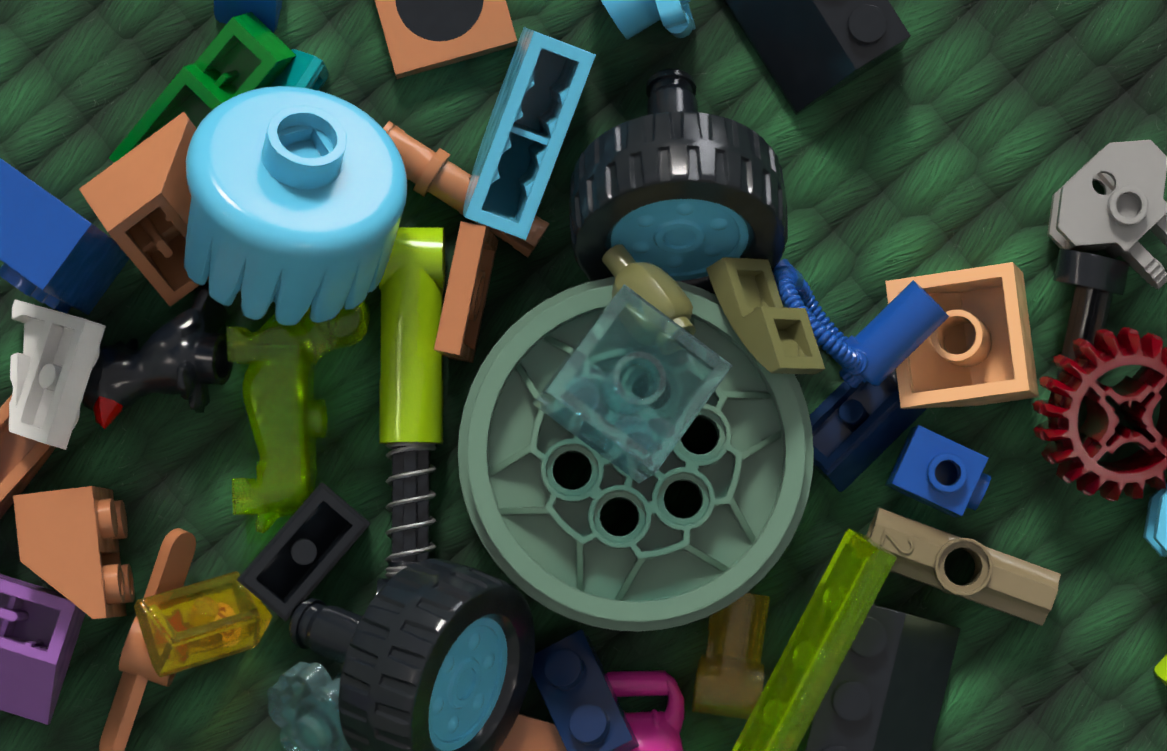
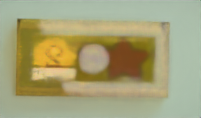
M238 571L136 601L134 609L152 666L159 677L168 676L250 650L259 644L273 615L260 599L237 581V578L240 576Z

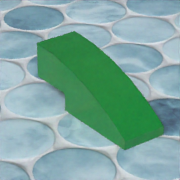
M252 12L232 17L195 63L184 66L110 155L109 159L115 163L182 112L187 115L197 128L208 113L226 100L247 91L270 87L295 58L296 54Z

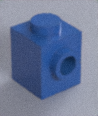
M917 425L910 429L885 486L953 518L961 517L966 507L975 511L987 491L991 476L983 473L989 457Z

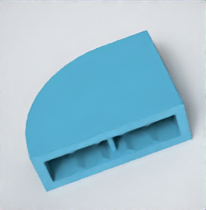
M523 27L475 161L464 201L463 216L465 218L518 238L527 239L596 54Z

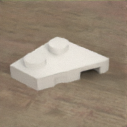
M15 299L12 306L11 319L24 323L23 354L17 352L10 356V380L13 386V393L9 402V432L66 450L72 430L79 420L80 405L92 368L99 358L100 343L106 326L81 317Z

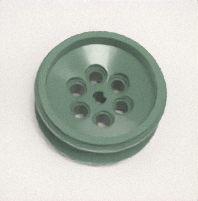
M610 277L569 288L543 301L513 324L493 346L478 370L463 408L458 441L459 478L467 511L482 544L499 568L528 596L556 613L590 626L635 632L663 630L706 618L729 606L750 591L778 562L799 526L809 497L814 459L812 426L808 407L795 374H771L748 351L733 330L715 294L702 288L676 281L692 303L693 310L690 322L695 327L696 332L693 338L681 349L672 353H664L658 345L645 344L637 339L623 322L612 301V288L615 277ZM646 373H657L663 376L670 387L669 400L663 406L657 408H647L641 405L635 399L633 393V384L638 377ZM580 391H596L606 400L608 407L607 415L598 424L591 426L581 425L572 417L569 409L570 402ZM692 418L707 420L716 431L717 441L715 447L706 454L691 453L681 442L680 431L682 425ZM629 436L645 438L650 442L654 450V454L645 459V470L632 472L626 470L617 458V453L626 448V438ZM566 453H577L584 456L591 466L592 474L590 480L579 489L569 490L563 488L556 482L553 476L555 462ZM673 482H689L699 491L701 498L700 507L692 517L685 519L677 518L666 509L664 494L668 486ZM615 498L631 502L638 514V523L635 529L625 536H614L608 533L602 527L600 521V511L603 505Z

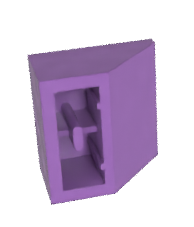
M0 574V710L49 725L86 613L57 591Z

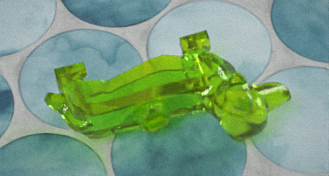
M365 300L354 309L345 310L343 306L335 318L321 323L310 320L311 309H308L296 325H281L276 321L275 314H273L258 331L253 333L249 329L240 326L226 327L228 361L238 362V364H249L242 385L243 401L260 455L259 463L256 466L257 479L232 478L233 515L259 514L255 522L257 532L265 533L277 518L293 515L314 490L317 477L316 438H326L328 429L326 402L324 399L314 400L315 365L326 353L350 347L362 340L370 324V311Z

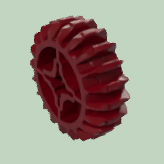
M1123 327L1119 331L1117 338L1112 331L1106 329L1096 330L1094 346L1082 338L1073 340V350L1076 358L1071 360L1061 354L1054 356L1055 366L1061 371L1058 378L1054 379L1049 376L1039 378L1040 385L1051 391L1049 400L1040 399L1032 403L1035 412L1048 417V420L1032 429L1037 438L1050 441L1041 452L1044 460L1051 464L1059 463L1056 475L1067 483L1076 480L1078 491L1091 496L1099 490L1100 496L1108 501H1118L1122 491L1132 499H1143L1145 482L1156 490L1166 489L1163 471L1167 469V347L1163 348L1162 338L1152 333H1147L1140 339L1137 330ZM1120 366H1141L1132 378L1126 375L1115 386L1108 387L1097 380L1104 373ZM1105 398L1120 405L1119 409L1124 415L1123 419L1133 427V430L1118 424L1119 418L1114 413L1115 409L1106 402ZM1083 399L1086 403L1087 415L1084 423L1078 429V413ZM1158 401H1160L1159 418L1155 428L1152 420L1153 409ZM1133 442L1141 447L1140 450L1125 459L1114 462H1098L1106 451L1113 454L1124 443Z

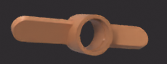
M181 528L170 531L161 544L140 610L131 625L119 661V671L123 673L100 739L99 751H125L147 682L151 681L169 687L181 664L179 663L156 671L139 618V614L169 606L179 601L196 550L195 536Z

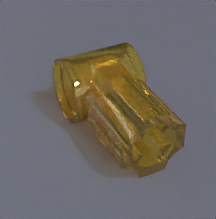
M746 593L729 606L710 615L705 655H700L697 668L692 712L756 722L764 681L765 666L760 664L770 602L769 596Z

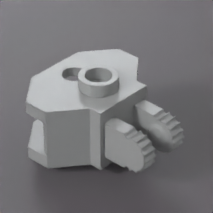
M1151 140L1112 142L1107 144L1052 195L1047 233L1049 238L1060 249L1079 252L1105 250L1113 259L1121 256L1127 263H1130V266L1140 274L1141 278L1155 289H1160L1167 282L1165 268L1138 240L1150 229L1167 248V202L1163 199L1167 173V156ZM1092 181H1097L1103 186L1104 195L1098 194L1094 190Z

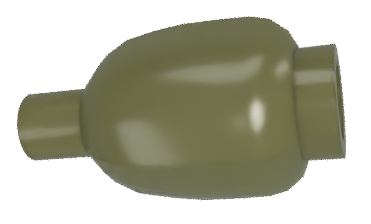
M619 244L610 248L604 254L602 261L615 277L612 288V301L623 322L637 339L645 344L658 345L664 353H672L684 347L696 332L695 327L690 322L693 306L685 292L662 268L649 262H636L624 245Z

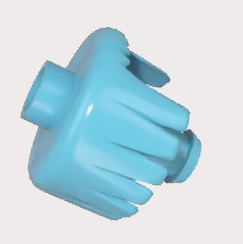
M293 86L264 87L247 91L226 100L206 115L192 136L185 161L187 185L191 194L184 268L188 277L194 283L202 286L205 285L209 277L210 297L226 306L232 305L238 292L241 290V311L249 319H262L267 313L270 304L275 302L276 321L281 325L287 326L296 325L307 312L310 305V320L321 323L335 318L343 306L345 310L354 309L362 303L367 293L375 290L381 282L390 259L407 198L405 165L399 150L386 131L367 113L339 97L318 90Z

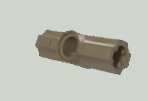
M877 508L869 525L859 558L860 561L935 587L945 594L965 598L1039 626H1043L1052 609L1061 576L1058 572L986 547L974 539L961 538L882 508ZM957 548L969 552L975 563V571L971 580L963 585H956L951 582L944 570L946 557Z

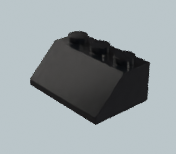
M724 0L795 115L901 51L911 36L888 0Z
M836 597L798 751H931L961 628L843 597Z

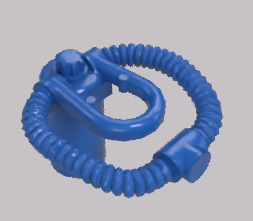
M787 259L779 261L772 271L784 307L806 308L817 345H821V349L826 350V353L842 367L839 374L852 388H856L862 381L864 383L867 381L873 386L880 385L949 317L940 305L913 280L856 336L851 335L848 338L844 336L843 332H838L839 329L834 327V323L830 322V318L825 317V312H821L822 307L818 306L819 303L815 300V296L812 295L813 291L810 290L808 282L803 279L802 274Z

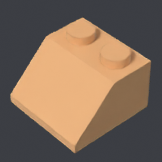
M1013 262L885 281L888 304L914 280L949 315L896 368L900 407L902 409L979 406L1039 397L1024 275Z

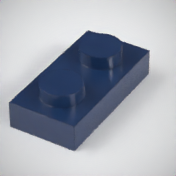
M582 629L534 654L532 675L567 751H631L639 746L589 636Z

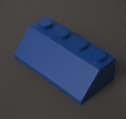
M0 158V260L4 262L0 267V277L27 296H32L42 304L44 302L59 312L67 314L71 307H74L89 315L130 258L114 239Z

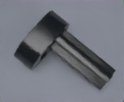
M1068 249L1059 250L1053 281L1076 286L1062 350L1063 356L1071 360L1076 358L1073 350V340L1078 338L1085 339L1094 346L1096 330L1106 329L1113 294L1123 295L1130 263ZM1058 369L1057 378H1058V376H1059L1060 373H1061V371H1060L1059 369Z

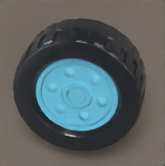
M676 68L658 71L646 83V95L649 98L647 101V115L626 121L603 133L587 147L575 164V170L571 175L569 216L572 249L578 266L590 281L614 277L603 263L602 258L610 248L622 244L636 262L654 264L662 268L674 280L702 288L713 294L715 292L706 268L723 257L769 260L773 271L785 251L788 239L787 199L782 167L779 164L777 155L759 134L745 125L725 117L698 112L697 100L695 98L696 82L687 72Z
M432 558L418 561L405 567L382 587L367 607L363 616L337 606H326L322 600L310 598L296 608L289 624L291 640L297 647L302 649L310 648L317 655L343 664L338 697L339 718L343 735L352 751H498L518 717L531 678L535 654V630L533 617L527 601L513 585L475 568L448 560Z

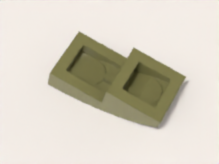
M723 257L706 268L716 297L733 330L754 358L771 374H817L825 369L806 308L783 307L769 260Z

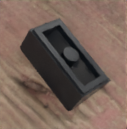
M321 481L241 573L237 581L283 620L287 621L296 608L310 595L371 523Z

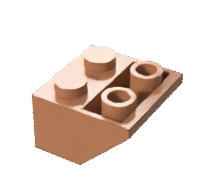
M184 112L79 188L108 234L170 307L199 286V284L194 283L188 277L184 268L187 224L191 203V194L189 193L186 179L185 161L188 146L197 129Z
M95 486L13 495L20 562L92 619L127 616L125 603L134 602L135 589L130 564L121 565L118 539L127 538L128 535L127 516L123 500L114 501L112 489Z

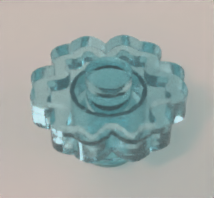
M298 662L280 675L279 681L268 689V713L276 725L282 728L280 741L287 751H352L343 735L339 718L338 697L341 673L331 678L326 669L319 663L308 664L306 662Z

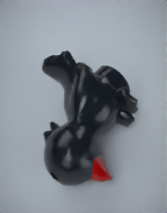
M206 282L205 285H199L195 288L190 309L160 327L151 335L140 350L136 351L138 340L135 338L126 344L119 341L114 345L100 347L99 358L92 368L82 403L94 412L95 421L102 428L106 429L122 410L134 404L141 397L151 393L181 394L183 399L189 400L191 410H195L196 413H204L205 406L210 403L208 384L223 385L228 381L233 368V345L227 334L217 332L226 323L229 315L222 304L210 297L209 283Z

